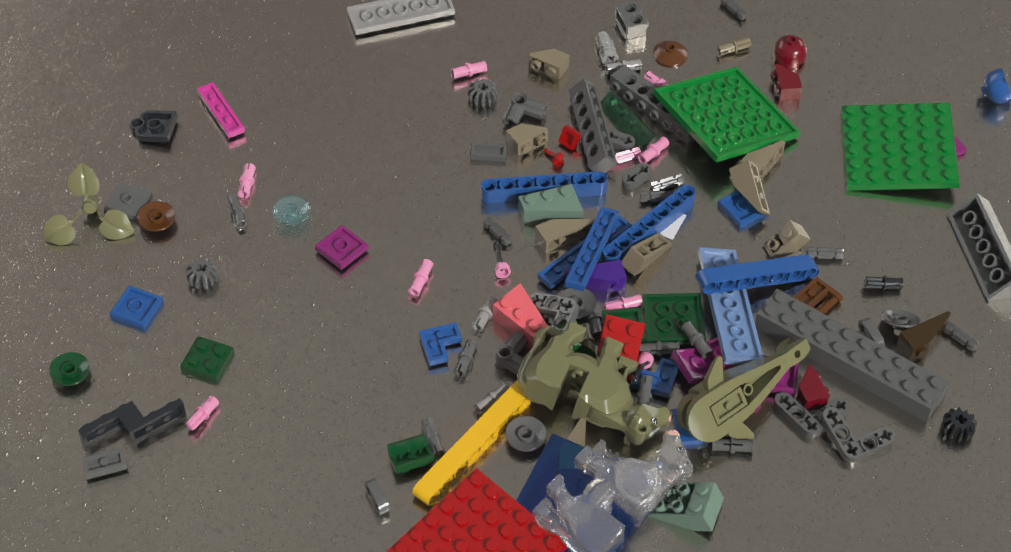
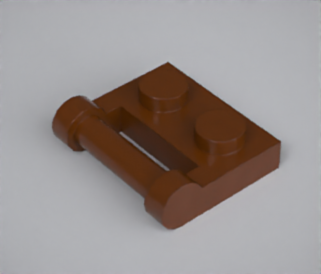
M818 277L814 278L793 297L814 308L825 296H829L830 299L817 310L823 314L843 300L842 295Z

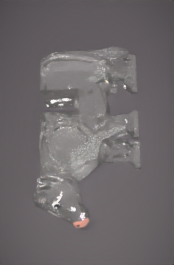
M676 430L666 431L663 435L662 444L651 461L634 458H616L608 453L606 442L603 440L592 450L587 445L575 457V467L583 470L585 474L590 475L594 480L587 484L581 495L572 497L566 490L563 476L558 474L546 487L547 496L554 500L557 510L553 507L551 501L545 497L532 511L533 516H535V520L541 528L558 535L571 552H614L617 547L624 543V525L610 514L612 507L636 527H639L647 514L657 507L673 485L679 488L682 481L690 479L693 472V464L681 443L680 434Z

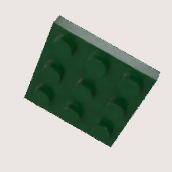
M700 293L642 295L647 343L679 341V345L690 344L689 338L681 330L682 325L688 321H691L696 330L703 334L706 341Z

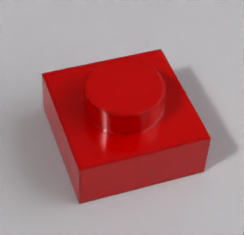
M566 125L562 129L558 142L570 150H575L582 133Z

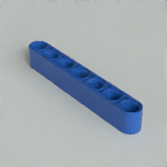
M598 171L485 179L481 182V200L489 204L518 202L519 196L572 184L577 197L602 196L607 192L608 177L604 172Z
M691 185L681 186L603 249L602 263L621 260L622 262L632 246L658 232L661 233L694 206L695 188Z
M806 254L704 268L697 272L695 278L705 294H714L811 280L818 276L820 270L811 255Z

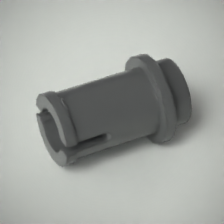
M591 313L587 319L588 324L591 325L592 337L595 339L600 338L602 332L601 322L603 319L599 313Z

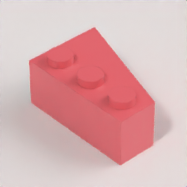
M521 283L493 304V319L511 334L518 331L523 333L528 339L526 346L532 349L535 333L541 328H546L547 324Z

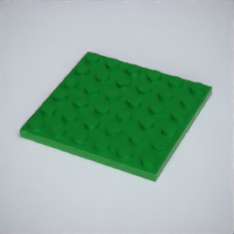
M737 66L655 88L653 95L715 162L750 153L782 140L784 142L799 138L801 134L795 125Z
M950 103L842 105L847 191L959 188L960 180Z

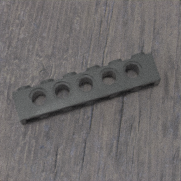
M627 65L622 66L611 74L610 88L614 92L620 94L625 100L634 104L640 111L645 112L651 119L656 120L665 129L674 133L687 144L694 139L653 95L654 89L657 88L655 85Z
M583 78L568 90L570 102L573 105L577 127L580 133H582L580 139L584 146L588 168L592 172L606 173L618 163L596 85Z

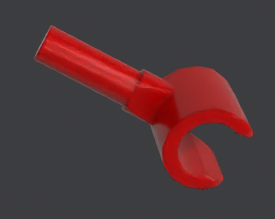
M547 148L544 149V152L553 158L552 163L555 166L560 167L564 163L563 153L558 152L556 154Z

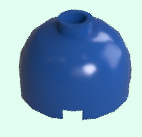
M1002 68L989 72L984 78V86L981 87L983 97L987 96L990 102L994 104L1011 102V93L1008 83L1004 78L1005 74Z

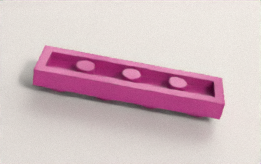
M213 82L197 88L198 95L228 138L245 132L243 124Z

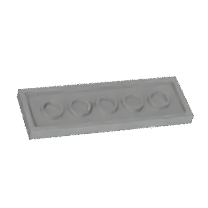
M378 0L347 7V13L355 34L359 35L454 15L455 8L451 0Z

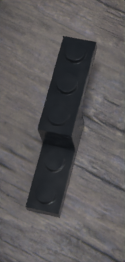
M179 398L143 417L133 401H130L109 413L103 414L100 418L83 425L77 430L80 441L84 446L120 427L133 444L185 416L186 412L184 403Z

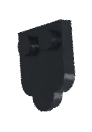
M145 111L139 118L131 121L130 131L136 134L139 141L169 142L178 118L177 112Z

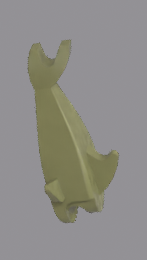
M787 337L777 346L776 354L723 371L722 357L716 356L704 380L689 390V394L680 401L677 408L679 425L684 430L690 432L695 439L702 442H714L725 435L735 439H753L754 433L743 421L758 408L787 370L806 357L811 349L807 338L793 342L792 338Z

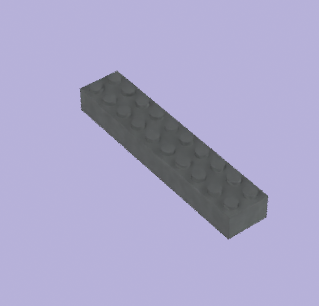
M779 289L774 291L757 312L755 326L759 331L779 342H782L787 337L792 338L793 342L807 338L811 349L806 357L926 423L946 396L950 382Z

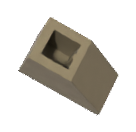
M557 49L529 54V68L557 80H560L569 68L570 55Z
M521 123L506 130V144L517 156L528 153L530 150L548 142V129L546 127Z
M789 220L763 245L770 257L774 259L797 252L811 239L803 226Z

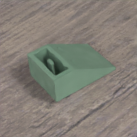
M659 481L647 515L648 517L692 531L712 532L724 497L715 482Z

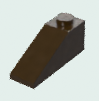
M949 311L900 332L897 345L910 361L922 358L927 354L948 323L951 315Z

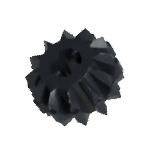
M960 407L957 410L951 408L948 413L944 414L941 428L944 429V435H950V440L957 438L958 442L962 439L967 441L975 434L977 421L974 420V414H968V409L962 411Z

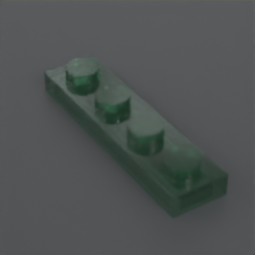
M611 89L600 102L621 127L635 138V142L641 148L645 149L656 136L614 90Z

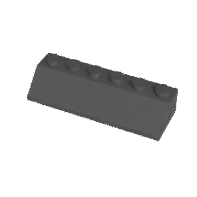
M976 193L947 215L987 300L995 301L1011 298V245L990 202Z

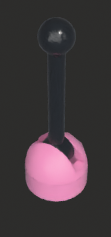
M494 240L493 245L496 247L499 260L495 266V273L499 278H506L511 273L510 266L507 262L502 261L499 247L500 241Z
M642 352L638 356L639 369L636 375L631 378L633 384L639 382V376L643 369H648L652 366L654 358L650 353Z

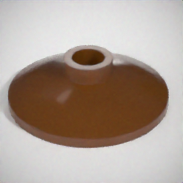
M676 41L660 42L653 49L654 59L664 66L674 67L681 65L688 56L685 46Z
M150 202L139 210L138 222L142 228L148 231H161L173 224L175 210L166 202Z

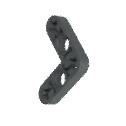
M535 292L529 296L532 302L535 303L534 305L539 313L555 315L551 327L563 332L567 329L570 321L575 322L580 310L579 305L572 298ZM557 301L556 307L550 309V304ZM563 321H566V326L564 328L559 329V324Z
M785 392L778 393L773 404L774 408L808 439H815L826 431L820 417L827 407H839L838 410L843 418L848 415L850 404L846 399L836 398L811 415L790 394ZM798 412L802 415V418H794L792 413ZM828 414V416H829L832 420L835 418L834 415L830 416V415Z
M827 407L821 414L822 424L841 457L847 462H855L890 446L895 440V432L886 426L855 439L837 408ZM828 414L830 416L834 415L835 418L832 420L831 418L828 419L827 416ZM836 431H844V433L846 434V438H838L836 436ZM882 435H884V436L888 435V436H889L888 439L884 438V439H881L879 442H878V440H877V439H879ZM863 441H871L873 448L867 449L863 445ZM848 449H849L850 451L854 450L855 453H854V454H852V453L848 454L847 451H848Z

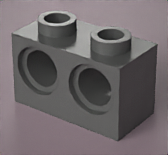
M636 1L616 4L615 18L626 39L645 36L649 27L648 19L644 18L642 9L637 5Z

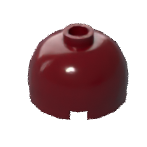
M785 35L775 42L772 50L774 62L776 60L787 69H796L806 61L807 47L800 37Z

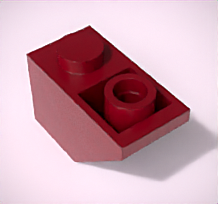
M774 64V70L771 71V81L774 82V93L778 95L779 102L800 100L802 84L799 75L780 64Z
M812 364L808 365L796 397L799 404L808 412L826 406L830 397L829 389L823 385L819 372L815 371Z

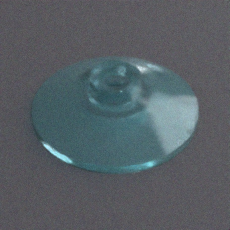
M297 195L284 196L273 207V215L276 220L286 225H296L305 221L311 211L309 202Z

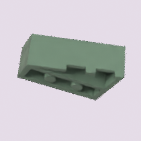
M572 184L519 196L518 212L524 225H539L551 219H583L584 210Z

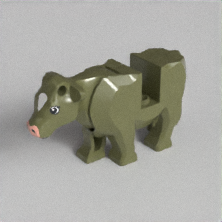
M570 321L564 332L548 325L546 328L539 329L535 333L533 347L523 359L517 373V381L522 388L523 394L530 401L543 404L550 410H553L563 386L572 391H577L580 394L571 418L574 420L584 418L586 421L600 427L621 430L625 434L624 444L629 445L630 441L635 445H641L659 429L670 424L672 412L669 408H656L647 404L635 405L626 379L627 376L634 375L638 362L620 356L624 345L622 342L606 337L600 350L599 358L595 359L587 354L575 353L572 350L574 344L583 341L586 332L585 327Z

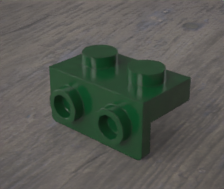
M426 434L387 444L389 461L396 474L405 473L417 467H425L435 462V456L428 445Z

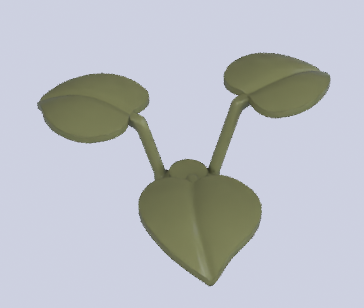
M81 162L70 174L67 185L70 192L75 196L84 195L85 200L82 203V209L69 222L63 214L51 217L44 227L43 237L46 242L56 245H67L74 240L76 230L71 224L83 212L92 214L95 211L99 219L103 221L99 226V231L108 239H123L133 234L135 230L129 217L119 209H111L105 213L104 218L102 217L101 209L98 208L99 200L94 196L100 189L99 179L88 165Z

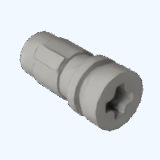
M599 32L595 39L602 63L605 65L606 63L617 62L619 56L613 40H611L607 32Z

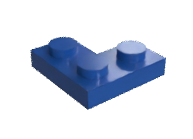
M457 322L419 331V337L429 366L448 362L445 346L462 342Z
M661 358L656 373L643 369L640 376H653L651 393L669 398L679 372V367L675 361ZM638 367L636 368V371H635V373H634V376L636 375V373H637V371H638V369H639ZM640 376L639 382L637 384H633L631 382V388L639 390L641 380Z

